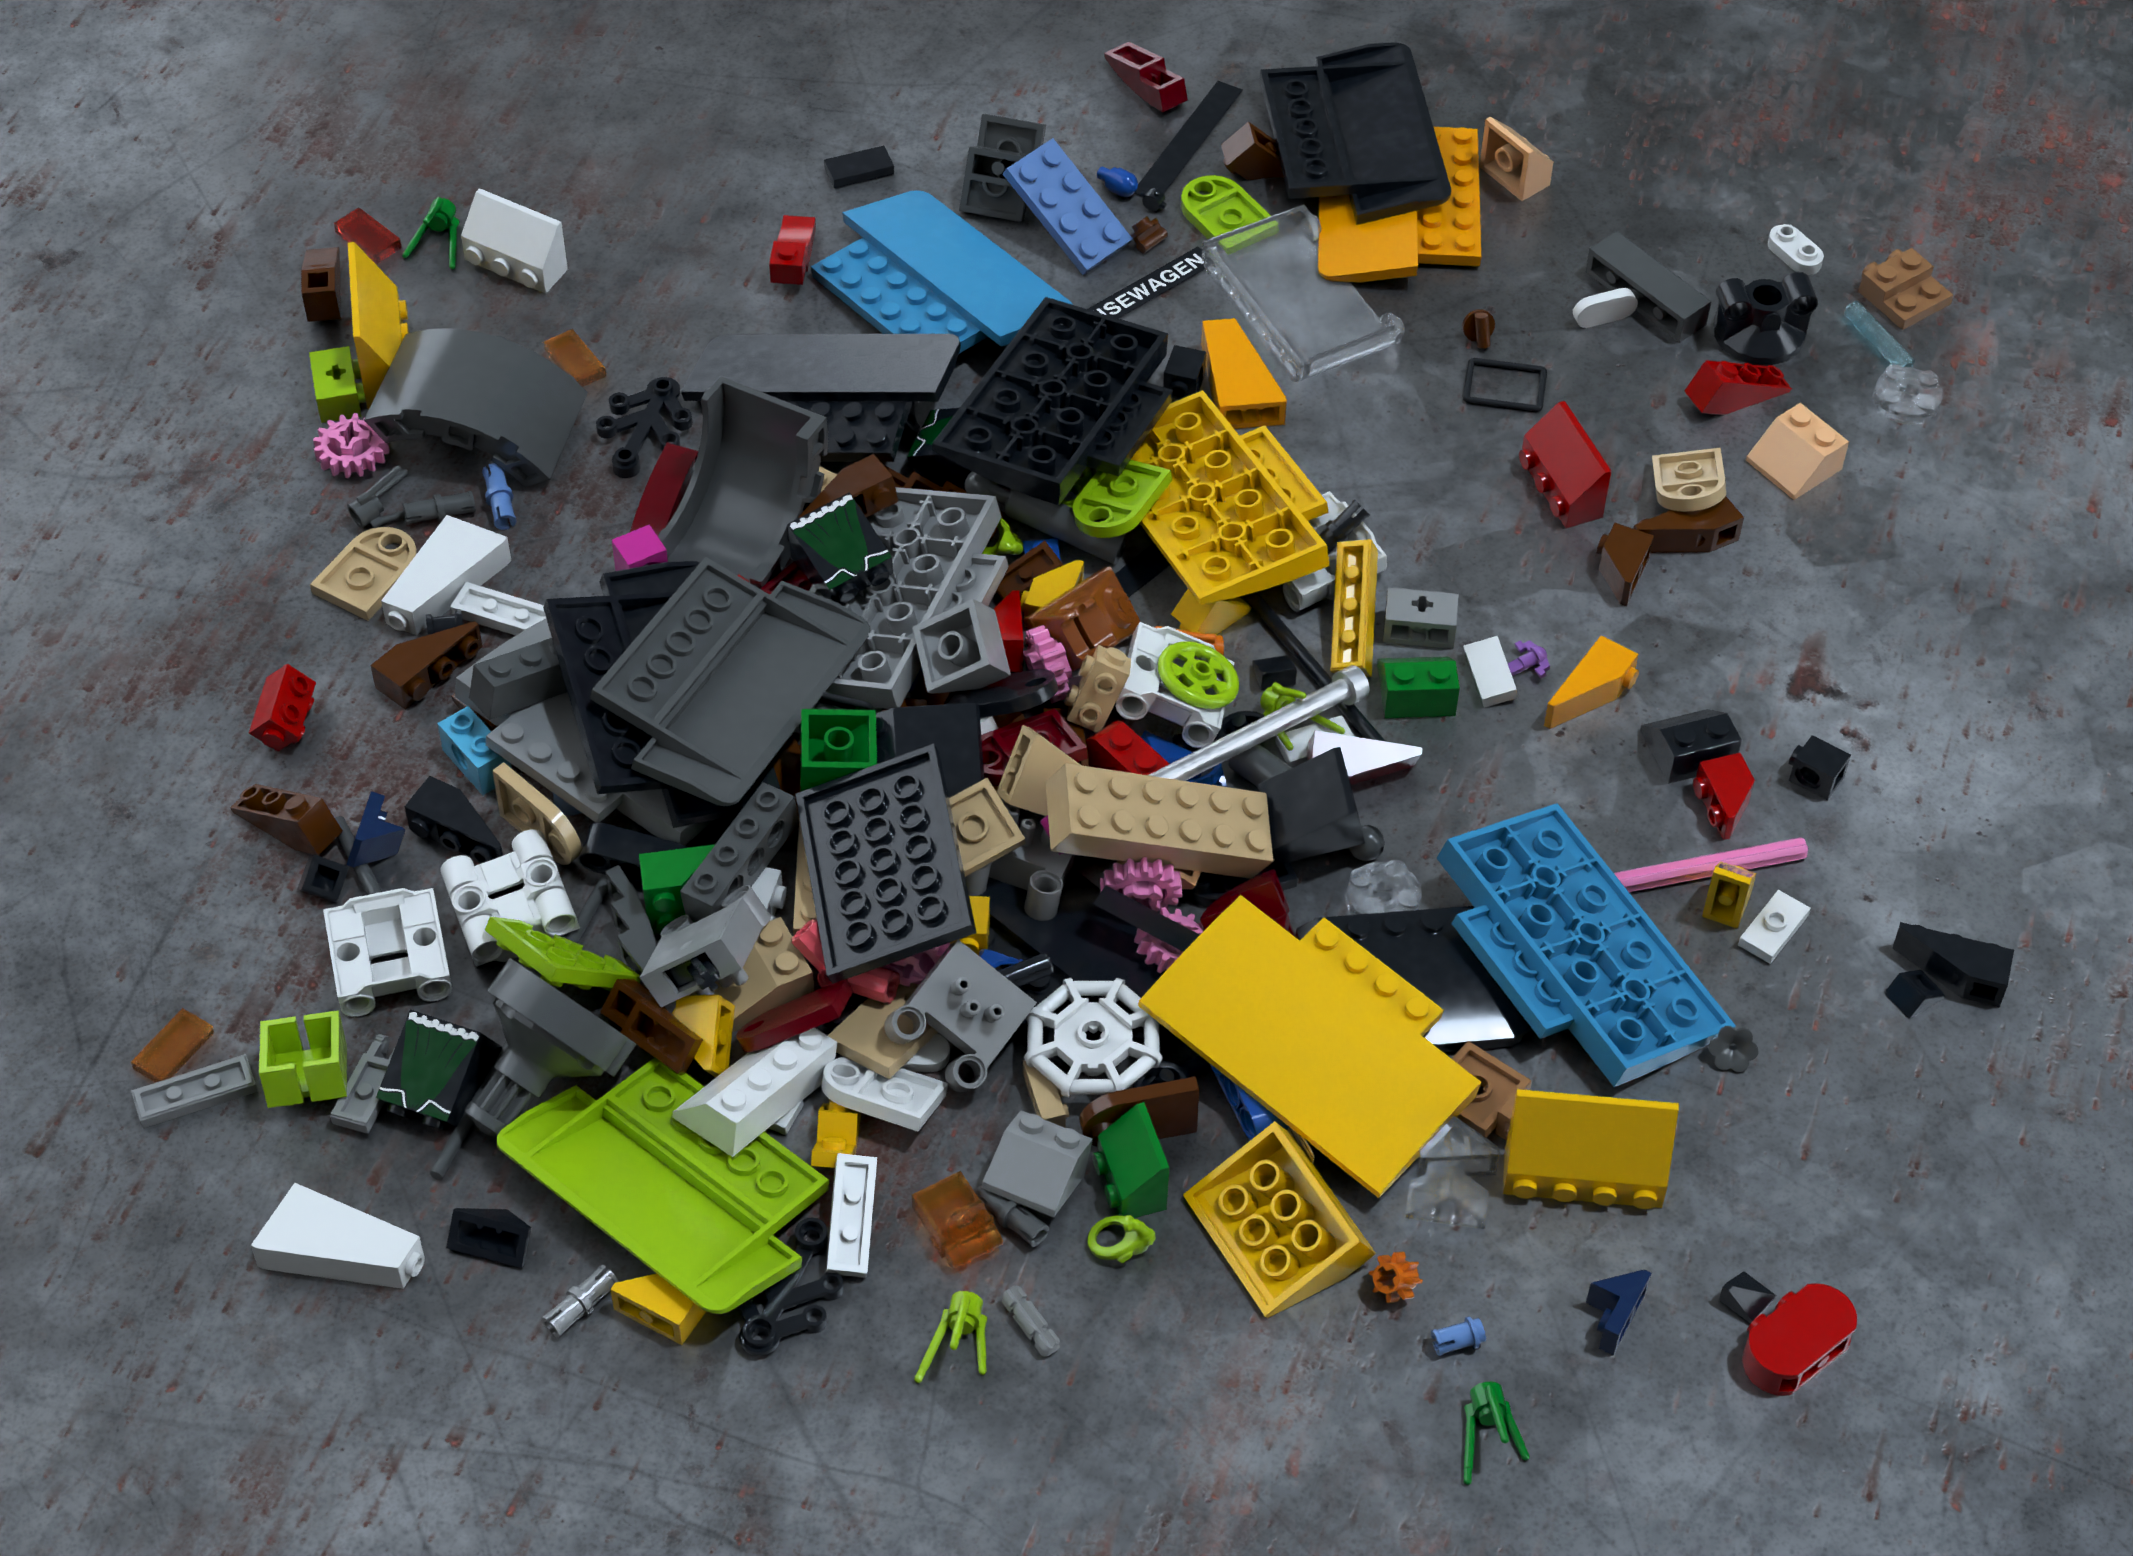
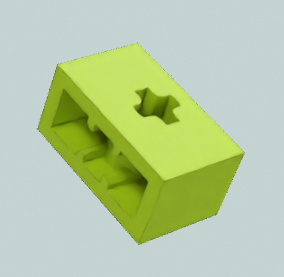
M350 347L309 352L321 423H326L328 420L339 421L340 415H344L346 419H351L354 413H358V417H362L360 403L366 402L363 383H356V379L362 378L358 359H352Z

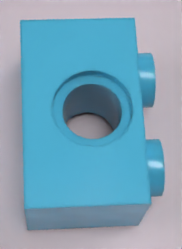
M469 706L437 723L444 753L482 795L495 789L492 770L503 762L510 768L512 767L510 762L486 746V735L491 730Z

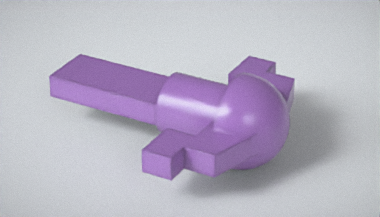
M1521 640L1516 642L1515 647L1520 653L1526 650L1528 653L1507 663L1511 675L1514 676L1537 665L1539 667L1535 668V673L1540 679L1545 677L1546 671L1550 670L1546 650L1530 640L1525 643Z

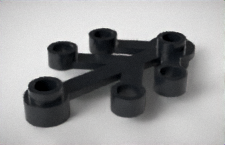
M659 377L652 380L644 391L630 396L618 392L609 397V408L611 413L615 415H624L629 409L648 403L646 409L615 419L611 416H602L596 421L597 434L604 439L612 438L618 432L635 427L626 446L619 448L612 457L613 472L616 476L632 478L639 473L640 460L638 453L651 428L660 442L661 451H663L667 442H673L671 444L680 446L679 435L668 429L659 414L662 408H666L671 414L675 429L684 431L692 427V412L687 408H682L677 400L680 396V385L676 380L669 377Z
M806 1218L797 1224L795 1238L798 1247L795 1252L802 1257V1267L763 1291L768 1303L762 1315H760L753 1298L739 1306L745 1321L739 1333L740 1344L749 1354L756 1356L767 1355L777 1348L782 1337L802 1330L810 1333H819L825 1329L827 1315L825 1309L819 1305H810L801 1314L779 1320L785 1309L819 1297L827 1300H836L843 1295V1278L840 1274L834 1272L825 1273L819 1280L796 1287L812 1255L819 1253L827 1245V1227L822 1220ZM809 1237H816L818 1239L814 1242L805 1241ZM828 1283L838 1284V1287L832 1290L825 1288ZM817 1315L821 1317V1320L810 1322L808 1318ZM757 1335H765L767 1337L763 1340L753 1339Z

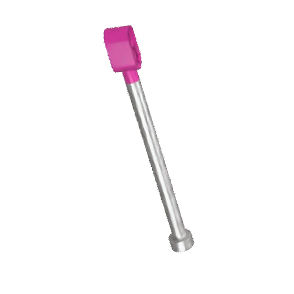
M1350 665L1336 672L1332 677V683L1306 695L1305 699H1298L1149 774V776L1186 781L1341 702L1346 705H1353L1369 695L1370 687L1367 677L1360 668ZM1047 815L1040 823L1050 838Z

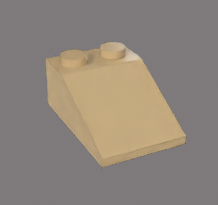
M781 917L769 921L762 928L743 966V969L749 976L746 983L738 986L733 982L729 987L722 988L718 981L715 982L718 988L714 991V995L719 994L735 1005L732 1032L741 1029L761 1014L814 991L813 972L802 953L791 943L792 935ZM693 992L687 996L697 995V993Z

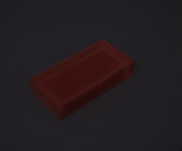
M359 207L334 222L335 233L347 242H355L376 264L402 248L399 237Z

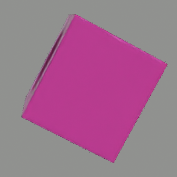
M650 524L612 539L616 571L668 562L667 549Z

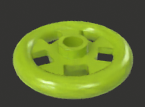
M1183 641L1169 645L1159 656L1158 673L1165 687L1181 701L1198 708L1218 709L1229 705L1236 698L1239 691L1237 672L1229 660L1215 649L1201 643ZM1179 658L1184 661L1183 667L1173 662L1174 659ZM1216 673H1220L1224 681H1218ZM1213 688L1216 694L1208 695L1205 691Z

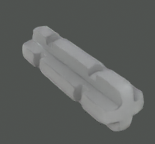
M1014 1285L1003 1292L1002 1303L1010 1313L1015 1314L1013 1318L1029 1340L1035 1341L1034 1346L1040 1355L1048 1357L1060 1348V1339L1052 1329H1047L1048 1323L1033 1303L1026 1300L1028 1296L1022 1288Z

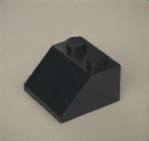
M1709 709L1644 724L1640 728L1668 784L1696 777L1699 763L1702 761L1739 753L1742 742L1728 713Z

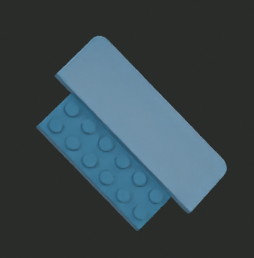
M909 191L842 212L844 223L863 238L810 266L813 278L882 334H954L961 343L959 354L987 337L991 338L999 346L1009 344L1045 297L1072 304L1071 301L934 196L924 191Z

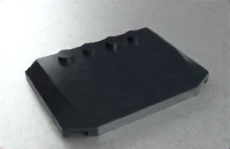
M1474 906L1325 917L1444 1009L1441 1019L1423 1036L1442 1052L1459 1051L1467 1041L1481 1049L1511 1047L1522 1041L1523 1036L1533 1030L1451 924L1457 914L1475 908ZM1323 917L1315 918L1298 927L1295 937L1301 940Z

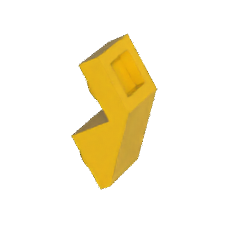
M830 1099L829 1103L821 1105L818 1111L817 1142L812 1149L811 1166L835 1168L837 1153L856 1155L861 1112L838 1105Z

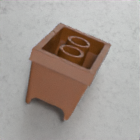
M1110 566L1100 569L1023 619L1028 630L1044 625L1049 630L1051 638L1057 640L1058 643H1062L1072 673L1080 669L1086 655L1093 656L1098 645L1105 648H1114L1133 635L1139 622H1141L1129 597L1124 592Z

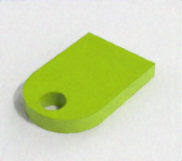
M1216 175L1198 177L1190 181L1182 191L1181 210L1183 215L1224 256L1277 231V221L1239 184L1229 178ZM1207 191L1210 194L1202 195L1197 192Z
M1134 460L1129 461L1119 477L1098 470L1074 500L1073 514L1076 526L1083 533L1097 538H1111L1128 533L1142 521L1172 482L1171 470ZM1098 519H1106V520L1101 521V522H1094L1095 520H1098Z

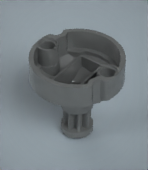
M509 958L487 990L496 996L493 1005L508 1046L494 1066L497 1070L476 1101H470L464 1111L481 1132L497 1137L504 1127L525 1113L536 1096L541 1097L555 1077L601 1076L604 1071L615 1076L637 1044Z

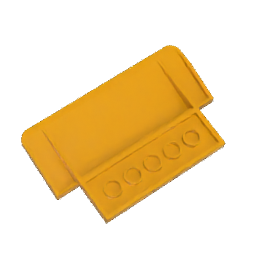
M1433 126L1451 186L1450 198L1441 205L1356 225L1349 195L1320 196L1318 272L1320 276L1329 281L1361 283L1417 276L1418 263L1480 266L1482 256L1478 129Z

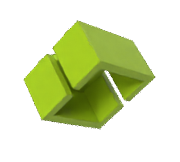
M339 1010L304 1015L303 1020L310 1045L309 1050H304L296 1016L260 1021L259 1076L268 1108L304 1103L305 1097H310L311 1102L347 1097V1043Z

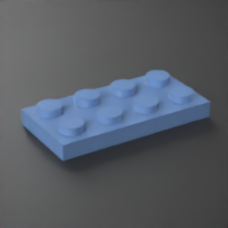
M1054 138L1004 171L1003 176L1082 275L1132 241L1133 238Z

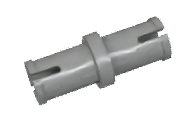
M601 1265L578 1287H571L566 1292L568 1296L541 1318L544 1327L550 1333L555 1330L553 1335L559 1338L583 1315L588 1316L594 1311L593 1306L611 1291L610 1289L614 1283L618 1282L614 1273L610 1269L607 1270L606 1266Z

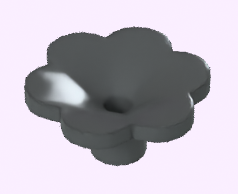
M1724 1026L1719 1030L1718 1037L1712 1039L1709 1043V1051L1715 1056L1714 1062L1719 1069L1728 1070L1732 1068L1736 1072H1743L1748 1068L1749 1061L1755 1059L1758 1055V1047L1752 1042L1753 1036L1751 1031L1747 1028L1736 1030L1731 1026Z

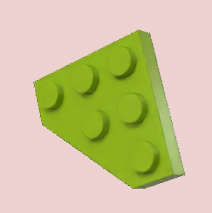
M490 916L485 931L497 940L496 944L500 948L516 954L519 957V963L538 971L541 974L540 978L550 985L561 987L563 983H568L586 990H590L592 986H597L611 992L617 979H634L639 983L641 981L640 975L622 961L606 954L602 958L597 954L582 950L583 945L556 934L552 938L542 932L532 930L533 925L523 921Z

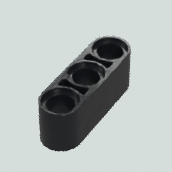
M593 823L587 830L578 859L584 868L606 875L605 871L619 865L630 882L642 884L639 854L688 847L677 842L610 824Z

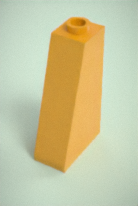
M1231 318L1202 321L1201 347L1202 351L1206 352V372L1212 401L1234 429L1262 427L1264 425H1285L1286 396L1237 320Z

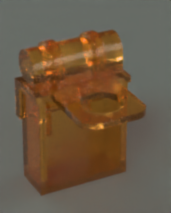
M961 1171L912 1194V1208L931 1235L930 1241L941 1258L946 1257L952 1269L961 1265L966 1266L971 1263V1260L985 1253L990 1254L995 1248L1003 1245L1001 1234L994 1225L993 1215L988 1213L984 1202L978 1198Z

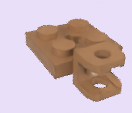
M1467 1041L1451 1059L1481 1081L1480 1086L1484 1088L1483 1094L1477 1095L1456 1117L1455 1121L1484 1140L1496 1128V1134L1507 1141L1516 1090H1531L1532 1080L1470 1041Z

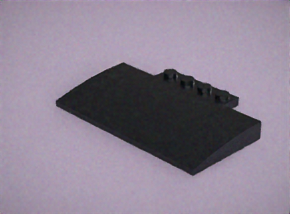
M1045 297L934 440L932 451L998 484L1058 506L1086 467L1119 477L1172 402L1173 390L1148 383V380L1167 355L1168 333Z

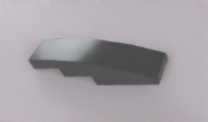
M617 865L605 872L609 895L615 901L611 905L614 925L620 932V935L617 936L620 958L624 964L641 975L657 945L650 921L637 892L620 866ZM641 980V981H640V984L643 985L644 987H646V986L644 985V983L642 982V980Z

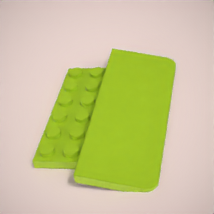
M655 1057L597 1101L575 1085L526 1111L498 1133L497 1146L502 1153L696 1305L713 1314L730 1312L802 1267V1257L773 1234L829 1190V1179L766 1132L760 1134L732 1157L672 1118L673 1111L704 1086L687 1073H676Z

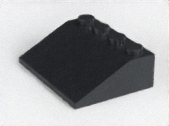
M977 703L896 707L876 713L877 764L934 743L940 752L949 798L984 779L980 711Z

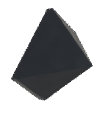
M455 1208L452 1214L446 1248L522 1268L525 1265L532 1227L508 1209Z

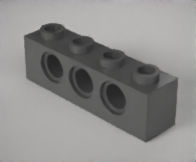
M762 782L681 889L680 893L685 915H689L691 920L697 922L723 909L721 905L723 900L734 890L745 885L752 887L799 824L795 797Z

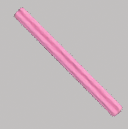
M1799 837L1615 872L1614 874L1628 892L1712 877L1714 868L1720 861L1749 870L1802 860L1807 857L1808 846L1805 839Z

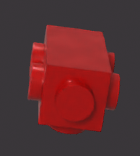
M289 664L284 665L266 677L249 734L276 751H280L291 743H297L305 732L306 727L303 724L306 714L314 703L312 695L316 682Z

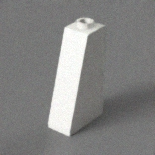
M446 515L381 600L386 624L395 630H403L418 635L427 628L426 614H431L433 617L444 615L450 610L451 604L466 582L481 586L510 563L511 556L508 537Z
M297 1183L293 1184L251 1244L256 1264L262 1269L404 1289L411 1277L419 1274L425 1261L419 1236Z

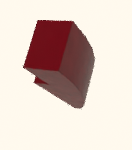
M1131 42L1122 44L1104 53L1106 61L1126 85L1154 108L1165 112L1188 101L1184 78L1166 70L1163 57Z
M666 443L649 477L630 532L650 524L658 536L661 530L666 528L684 497L692 477L691 470L697 461L699 451Z

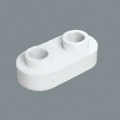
M1788 224L1777 225L1771 229L1768 239L1769 249L1792 270L1812 275L1821 269L1824 258L1823 251L1802 232Z

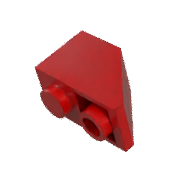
M1741 753L1700 762L1697 776L1693 779L1695 795L1698 799L1703 800L1707 808L1709 822L1712 827L1717 828L1723 840L1730 839L1749 804L1755 782Z

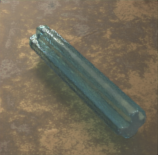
M1854 301L1846 306L1845 316L1899 373L1905 374L1914 368L1915 359L1859 301Z

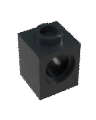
M1174 345L1164 371L1163 387L1173 390L1172 398L1180 400L1200 391L1205 377L1206 352Z
M1811 735L1804 746L1798 745L1794 749L1789 759V764L1793 766L1789 781L1828 800L1844 779L1851 754Z

